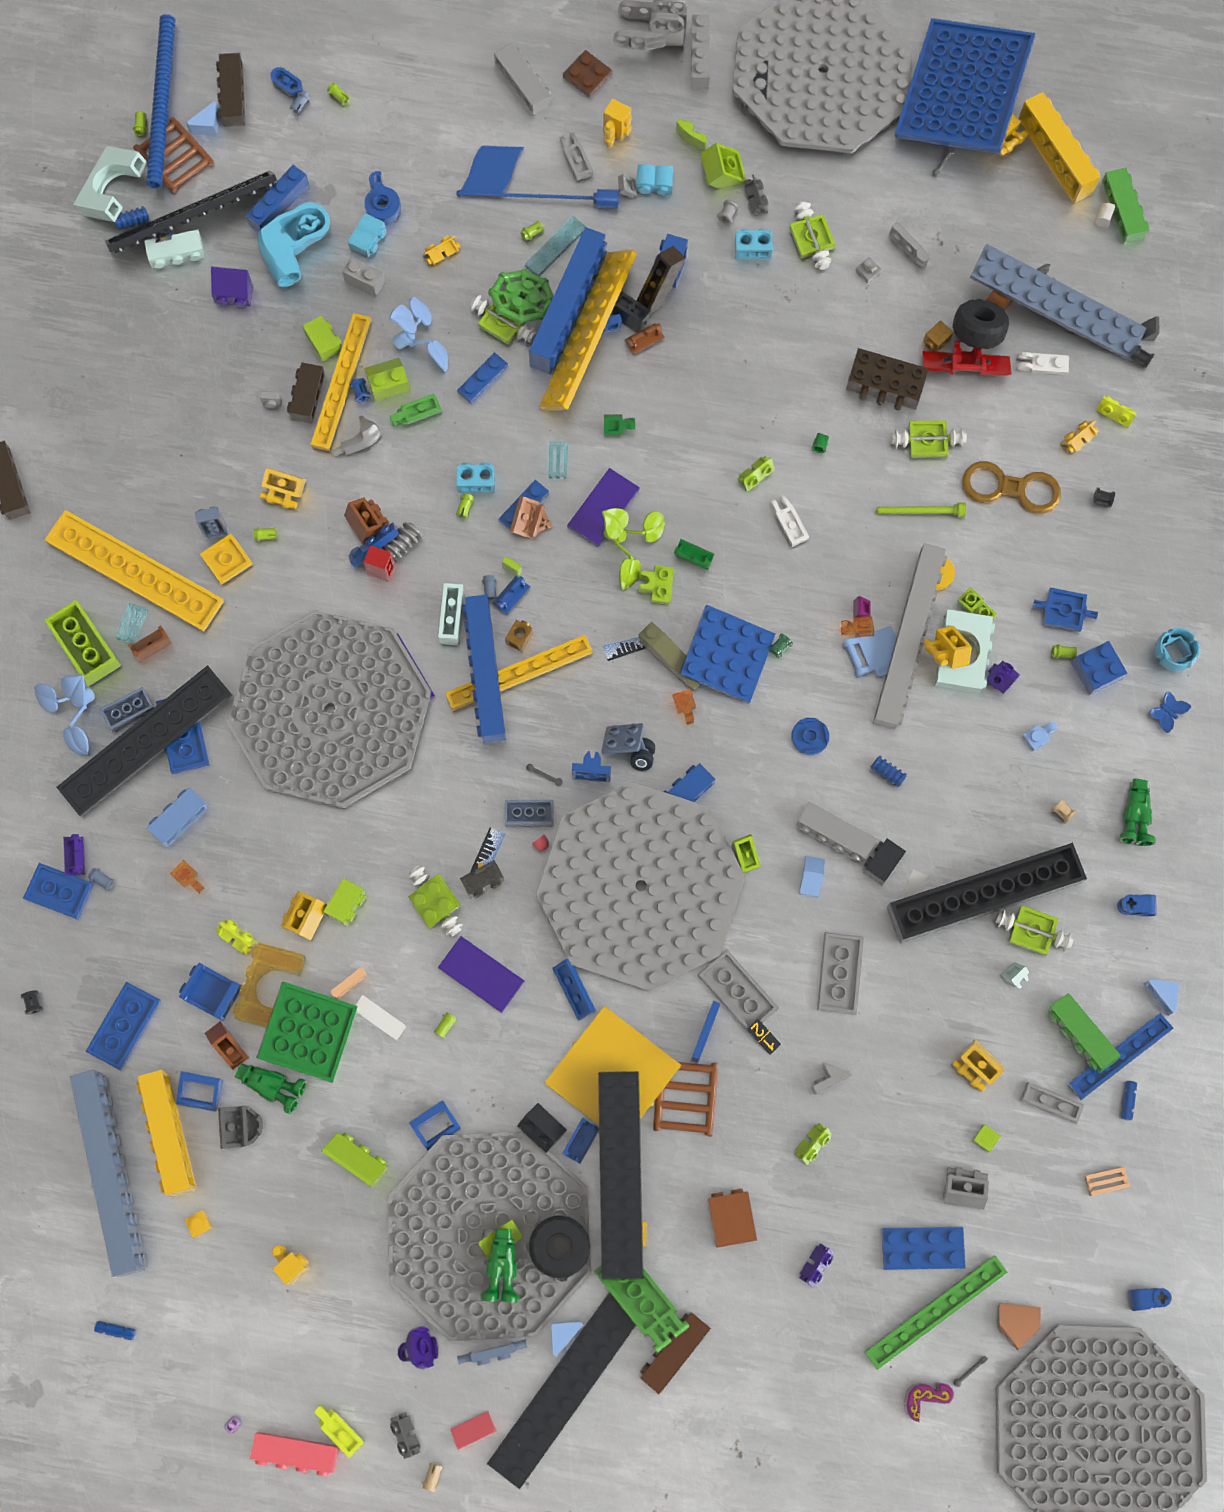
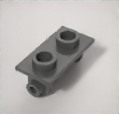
M752 174L753 180L748 179L744 184L747 197L754 196L748 199L751 211L754 214H759L764 209L768 213L767 205L769 203L767 197L762 193L764 189L761 179H757Z
M405 1412L390 1418V1428L393 1435L397 1437V1448L400 1455H403L404 1459L420 1453L419 1448L421 1446L416 1434L408 1436L407 1433L414 1430L410 1415L407 1416Z

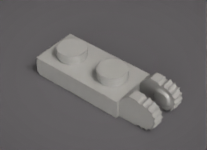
M570 133V140L573 144L569 146L564 136L559 137L564 154L576 180L592 176L593 169L575 133Z
M898 222L892 225L889 233L891 239L895 243H899L907 255H911L914 258V263L918 267H926L930 258L928 253Z

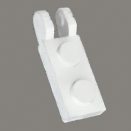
M1018 353L1017 359L1031 361V364L1022 362L1017 364L1019 371L1054 375H1067L1069 372L1068 355Z
M785 495L781 496V502L785 508L783 510H780L775 500L770 501L775 516L791 546L793 547L808 540L809 535Z

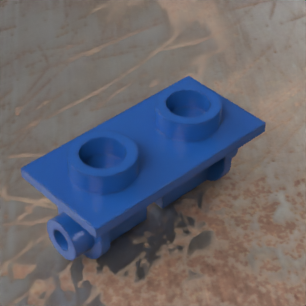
M515 576L492 604L507 615L529 590L530 586L525 583L526 580L522 576Z

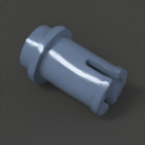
M304 90L298 92L296 99L289 107L290 110L294 109L292 112L300 114L304 105L310 101V95Z
M494 575L483 576L482 580L488 600L497 598L495 582L497 581Z
M93 868L87 876L90 882L94 881L105 890H109L114 883V880L100 872L99 868Z

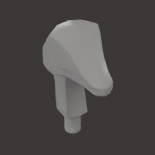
M363 415L359 416L360 432L354 438L340 442L341 446L332 450L335 457L344 452L349 455L371 446L381 437L380 428L375 422L367 420Z

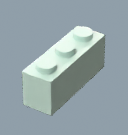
M198 230L172 235V240L155 243L156 238L145 240L151 268H163L171 264L179 265L186 261H198L201 258H205L202 239Z
M444 583L438 635L440 644L459 646L464 599L462 584Z

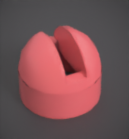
M543 834L532 844L537 850L543 851L549 846V841Z

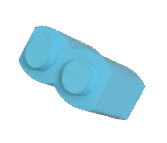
M649 164L638 165L636 191L642 194L656 192L660 195H667L672 193L673 167Z
M365 213L348 241L349 248L366 257H369L371 253L374 254L378 247L377 242L380 238L383 239L386 234L385 223Z

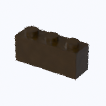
M301 362L300 368H297L295 375L297 379L296 385H293L291 390L292 401L288 402L287 413H289L291 420L313 424L325 376L323 366Z

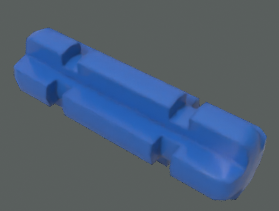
M1126 1081V1092L1124 1091L1122 1104L1124 1110L1121 1112V1118L1133 1120L1134 1112H1132V1109L1134 1110L1136 1093L1134 1091H1137V1082Z
M97 1321L94 1327V1331L97 1333H105V1335L118 1338L124 1337L127 1340H133L135 1336V1329H125L123 1326L106 1324V1322Z

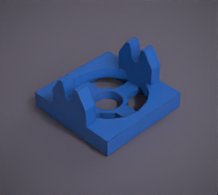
M588 751L583 758V764L572 763V779L610 782L611 766L601 765L599 753L595 752L594 758H591L590 751Z

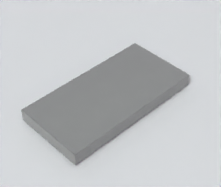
M824 933L817 1011L857 1015L864 937Z
M728 949L697 975L749 1035L750 1033L747 1029L757 1019L763 1023L779 1009Z

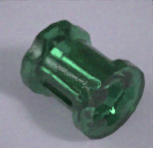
M781 633L779 639L769 646V651L781 659L786 649L793 646V642Z

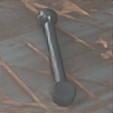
M954 147L948 148V153L946 154L944 159L941 161L937 169L933 170L934 176L939 175V170L942 168L946 160L949 158L950 155L954 154Z
M532 764L526 766L528 771H534L555 782L557 786H561L563 783L561 778L556 779L534 768Z
M983 1356L962 1377L955 1379L953 1382L954 1386L960 1387L961 1382L980 1365L985 1363L988 1358Z

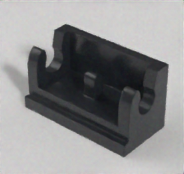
M621 291L611 314H620L622 323L637 333L642 330L643 324H647L651 310Z

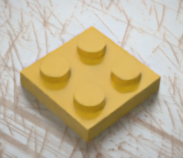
M229 534L200 553L221 585L253 565L232 534Z

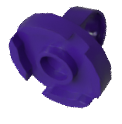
M424 1326L411 1329L407 1335L406 1342L398 1347V1358L403 1362H411L416 1368L421 1370L433 1367L434 1359L438 1358L436 1338L434 1336L431 1337L428 1333L430 1330Z

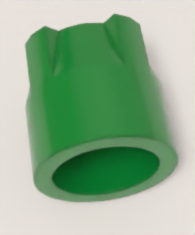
M817 433L812 444V450L817 453H825L829 436Z

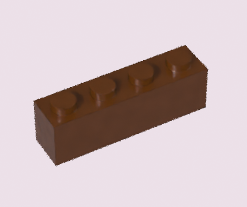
M692 1312L689 1315L685 1313L680 1319L681 1322L685 1320L690 1327L677 1338L669 1333L668 1337L672 1342L658 1353L655 1351L652 1355L655 1359L651 1364L647 1362L639 1371L642 1374L640 1379L659 1395L711 1329Z

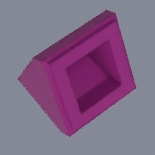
M858 596L853 601V619H870L871 601Z

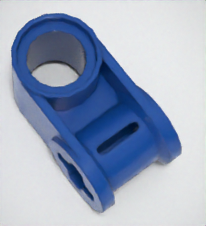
M1127 895L1118 901L1117 908L1124 915L1156 916V895Z
M1165 1288L1129 1290L1132 1311L1166 1307L1172 1300L1171 1293ZM1164 1295V1299L1161 1301L1157 1300L1156 1296Z

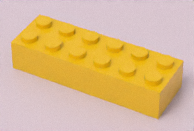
M1041 92L1024 101L1018 118L1021 121V126L1028 132L1029 138L1072 202L1075 204L1091 196L1100 179L1099 171L1091 164L1089 156L1083 152L1079 141L1073 137L1070 128L1064 124L1060 113L1052 106L1051 100Z
M158 1070L138 1076L139 1082H136L138 1093L142 1094L143 1098L141 1108L143 1113H146L148 1119L145 1125L147 1132L151 1133L152 1136L150 1147L152 1153H155L157 1161L154 1163L156 1171L160 1173L162 1179L159 1181L161 1192H165L166 1196L175 1197L196 1191L169 1073Z

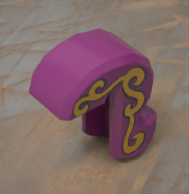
M939 1382L936 1383V1390L923 1383L912 1385L907 1390L904 1399L906 1414L910 1419L919 1422L921 1401L949 1404L954 1397L953 1389L949 1385Z

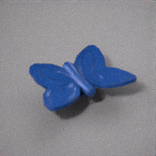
M1167 691L1164 696V704H1160L1161 708L1156 707L1150 710L1149 713L1154 719L1159 720L1162 730L1170 733L1174 727L1173 718L1178 719L1176 714L1188 712L1191 709V705L1184 701H1176L1173 694Z

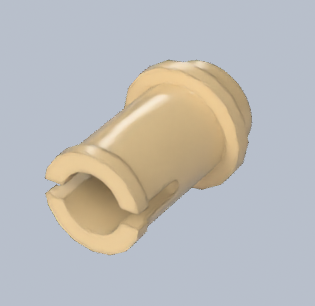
M430 1463L425 1482L422 1481V1484H424L423 1489L434 1492L435 1488H438L436 1485L442 1467Z

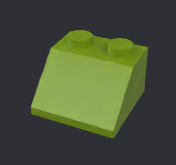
M715 143L701 152L702 164L708 185L721 189L745 184V172L738 150Z
M400 358L364 368L375 402L410 391L409 382Z

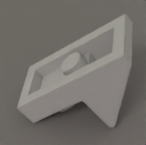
M822 1063L821 1065L828 1079H825L823 1076L815 1080V1085L811 1089L814 1095L851 1077L852 1074L850 1071Z

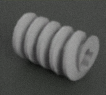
M404 522L403 528H398L399 535L382 547L383 550L392 553L395 562V556L402 558L401 551L407 553L406 546L413 547L411 541L418 543L416 536L423 538L422 533L412 523Z

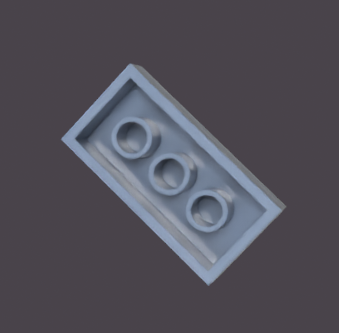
M213 506L205 510L199 509L195 512L196 522L205 539L228 534L226 522L218 507Z
M141 687L100 708V711L110 730L114 732L145 716L154 709V706L145 689Z
M505 800V826H554L553 800Z

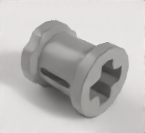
M725 200L723 203L724 207L718 213L717 218L724 224H731L732 217L738 211L739 206L734 201Z

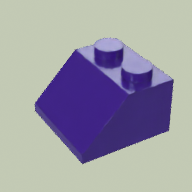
M211 266V295L214 303L221 306L227 304L237 307L251 306L253 284L248 270Z

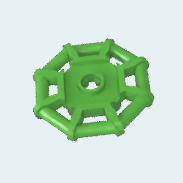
M525 268L514 272H501L492 288L488 290V295L492 298L495 305L496 313L506 316L520 325L535 320L543 321L554 297L548 284L549 280L539 277ZM521 278L520 281H510L511 279ZM502 285L506 287L504 291L499 290ZM543 289L546 296H541L539 291ZM544 304L542 309H539L538 305Z

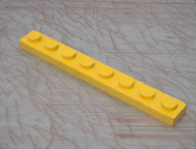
M356 313L352 315L311 441V447L330 451L350 389V383L352 382L368 333L371 317Z
M580 636L498 670L500 692L592 654L593 652L586 636ZM469 682L445 692L452 711L475 703L472 693L473 690H476L475 684L472 685Z

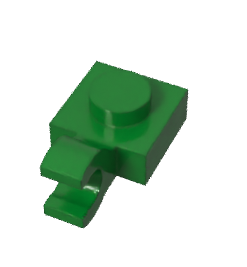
M604 414V435L622 434V429H635V418L622 420V414Z

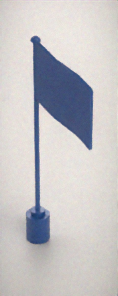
M481 146L474 157L467 180L462 189L456 192L458 197L465 195L593 200V204H597V207L600 208L619 207V190L597 189V193H593V196L504 193L512 178L517 159L524 147Z

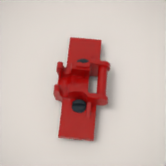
M954 341L953 353L922 351L923 367L929 368L928 371L949 372L954 375L956 370L979 372V376H1007L1012 373L1010 356L984 355L981 353V349H975L974 347L971 352L961 351L960 341Z

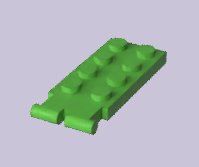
M602 1266L594 1270L595 1275L643 1336L649 1335L655 1345L652 1347L657 1353L672 1342L668 1337L669 1333L677 1338L690 1327L685 1320L681 1322L675 1315L677 1309L645 1269L644 1279L602 1280Z

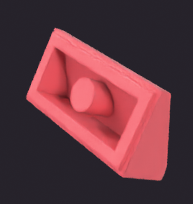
M488 1411L450 1429L458 1450L496 1432Z

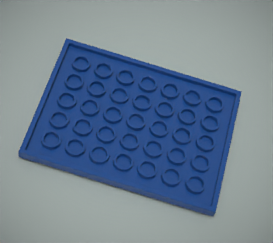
M931 18L898 121L895 138L1000 154L1035 40V33Z

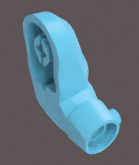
M310 202L303 203L294 210L277 216L258 231V246L261 257L278 286L288 287L299 281L302 274L295 255L304 251L309 245L321 240L327 234L330 218L322 206Z

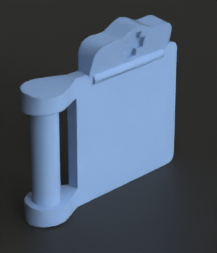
M888 626L857 638L848 639L842 643L844 649L847 648L856 668L855 674L857 677L875 671L878 678L886 676L896 635L893 628ZM859 644L868 667L862 666L854 645Z

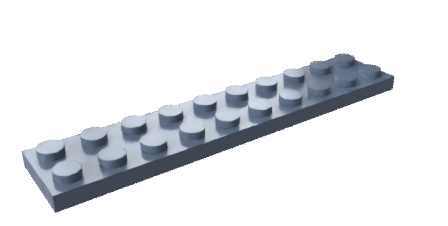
M988 244L984 246L970 276L971 279L1128 361H1131V357L1146 331L1145 326Z

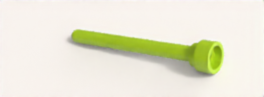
M958 502L954 506L877 507L876 513L954 514L957 517H966V502Z

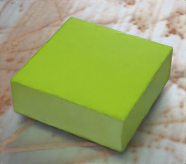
M505 556L502 561V567L519 577L522 573L521 565Z
M983 1124L973 1142L990 1153L1001 1135Z

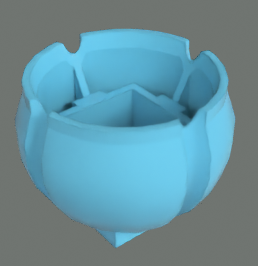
M1173 628L1162 633L1155 644V657L1160 660L1159 664L1170 671H1183L1186 668H1190L1199 656L1200 647L1199 642L1194 640L1195 635L1184 628ZM1174 643L1183 655V658L1173 662L1165 649Z

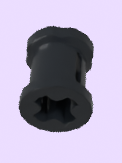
M1139 345L1131 360H1136L1143 364L1144 368H1147L1155 354L1148 353L1141 349L1142 346Z
M1097 487L1092 503L1104 504L1111 508L1115 492L1102 491Z
M38 990L25 992L20 995L25 1003V1015L35 1014L43 1010V1007L39 1004Z

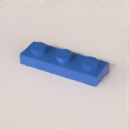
M494 352L457 389V392L472 404L508 367V363Z
M534 480L520 496L541 503L549 494V490L537 480ZM520 496L498 519L509 531Z
M393 522L390 525H384L379 533L368 537L360 547L352 549L349 554V560L354 568L364 561L370 546L382 548L398 536V527Z
M565 959L554 966L552 969L578 1021L594 1013L596 1009L569 959Z

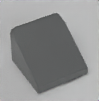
M1155 316L1141 324L1146 327L1141 340L1154 341L1160 333L1159 316Z

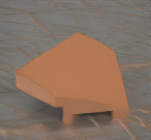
M520 496L509 532L529 538L535 537L544 529L552 527V523L548 520L544 511V505H541L538 501Z
M1000 1303L998 1306L999 1331L1007 1336L1017 1350L1040 1330V1307Z

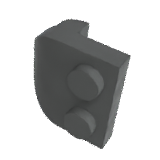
M242 1105L218 1108L220 1149L248 1146L254 1143L261 1135L263 1128L262 1119L252 1107Z

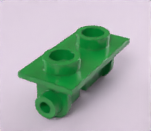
M680 539L678 546L674 550L676 557H680L706 570H709L715 555L683 539Z

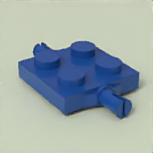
M1050 587L1046 601L1034 599L1033 607L1044 609L1043 625L1081 632L1085 617L1097 619L1098 611L1087 610V594Z

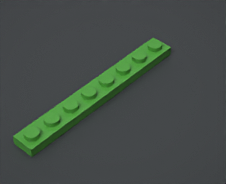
M994 1255L866 1350L865 1354L878 1370L1008 1272Z

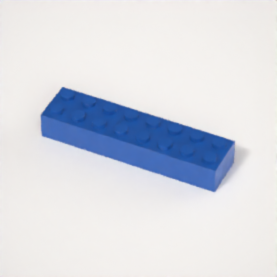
M587 227L584 228L529 349L530 367L550 374L552 369H556L559 353H563L566 346L564 342L566 338H570L573 330L572 324L577 322L580 312H578L580 307H584L587 299L585 295L587 291H591L594 283L592 280L594 276H598L600 271L599 264L601 261H604L607 255L605 234Z

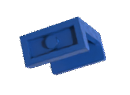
M199 962L197 966L194 965L189 973L191 977L188 982L181 986L179 998L224 1021L243 986Z

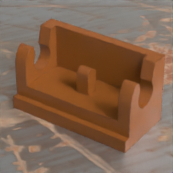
M159 626L155 632L133 645L130 643L128 646L140 663L169 646L172 642L162 626Z

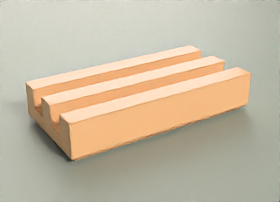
M360 967L330 991L335 999H339L367 977V973Z
M1125 1167L1085 1176L1090 1196L1130 1187ZM1119 1172L1121 1174L1120 1177L1093 1183L1090 1180ZM1123 1181L1121 1185L1093 1191L1095 1186Z

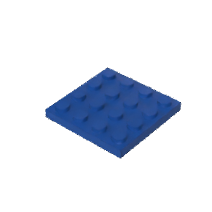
M706 605L679 675L749 704L775 633Z

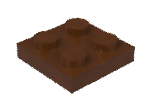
M587 50L563 72V78L589 98L612 75V69Z

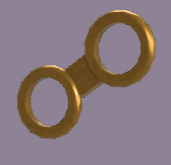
M979 461L971 464L965 470L962 477L963 488L966 494L973 500L981 503H989L997 500L1001 495L1018 498L1021 505L1031 512L1046 513L1053 510L1061 498V488L1057 480L1044 472H1032L1023 478L1004 475L1002 469L994 463ZM980 469L992 471L998 479V488L991 494L976 492L970 483V477L975 471ZM1033 480L1047 482L1053 490L1052 500L1045 505H1036L1030 502L1025 494L1026 485Z

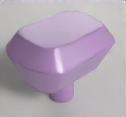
M232 1416L226 1422L224 1428L228 1433L233 1434L240 1427L241 1421L236 1416Z

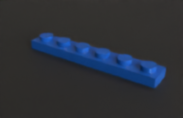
M1161 1013L1115 1048L1120 1054L1119 1059L1100 1074L1097 1070L1094 1071L1091 1067L1070 1082L1068 1084L1080 1100H1083L1174 1028Z

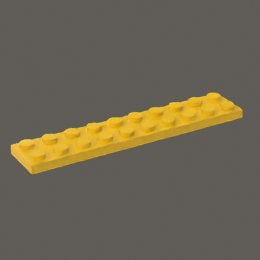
M633 249L608 252L605 256V261L598 272L596 281L584 303L583 310L577 319L574 330L570 334L569 341L542 397L539 408L543 411L568 410L637 256Z
M64 510L44 540L49 545L202 632L206 630L224 602L217 595L67 510Z

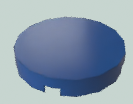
M804 718L794 726L791 733V741L798 752L814 756L826 748L829 742V731L827 726L818 719Z

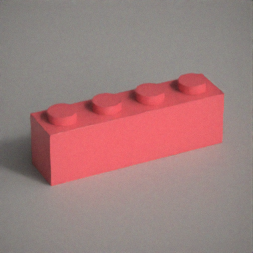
M257 1432L254 1436L250 1459L255 1460V1464L267 1466L269 1462L275 1463L276 1468L288 1469V1466L296 1467L298 1472L308 1473V1470H315L317 1475L329 1476V1473L335 1472L339 1447L331 1444Z

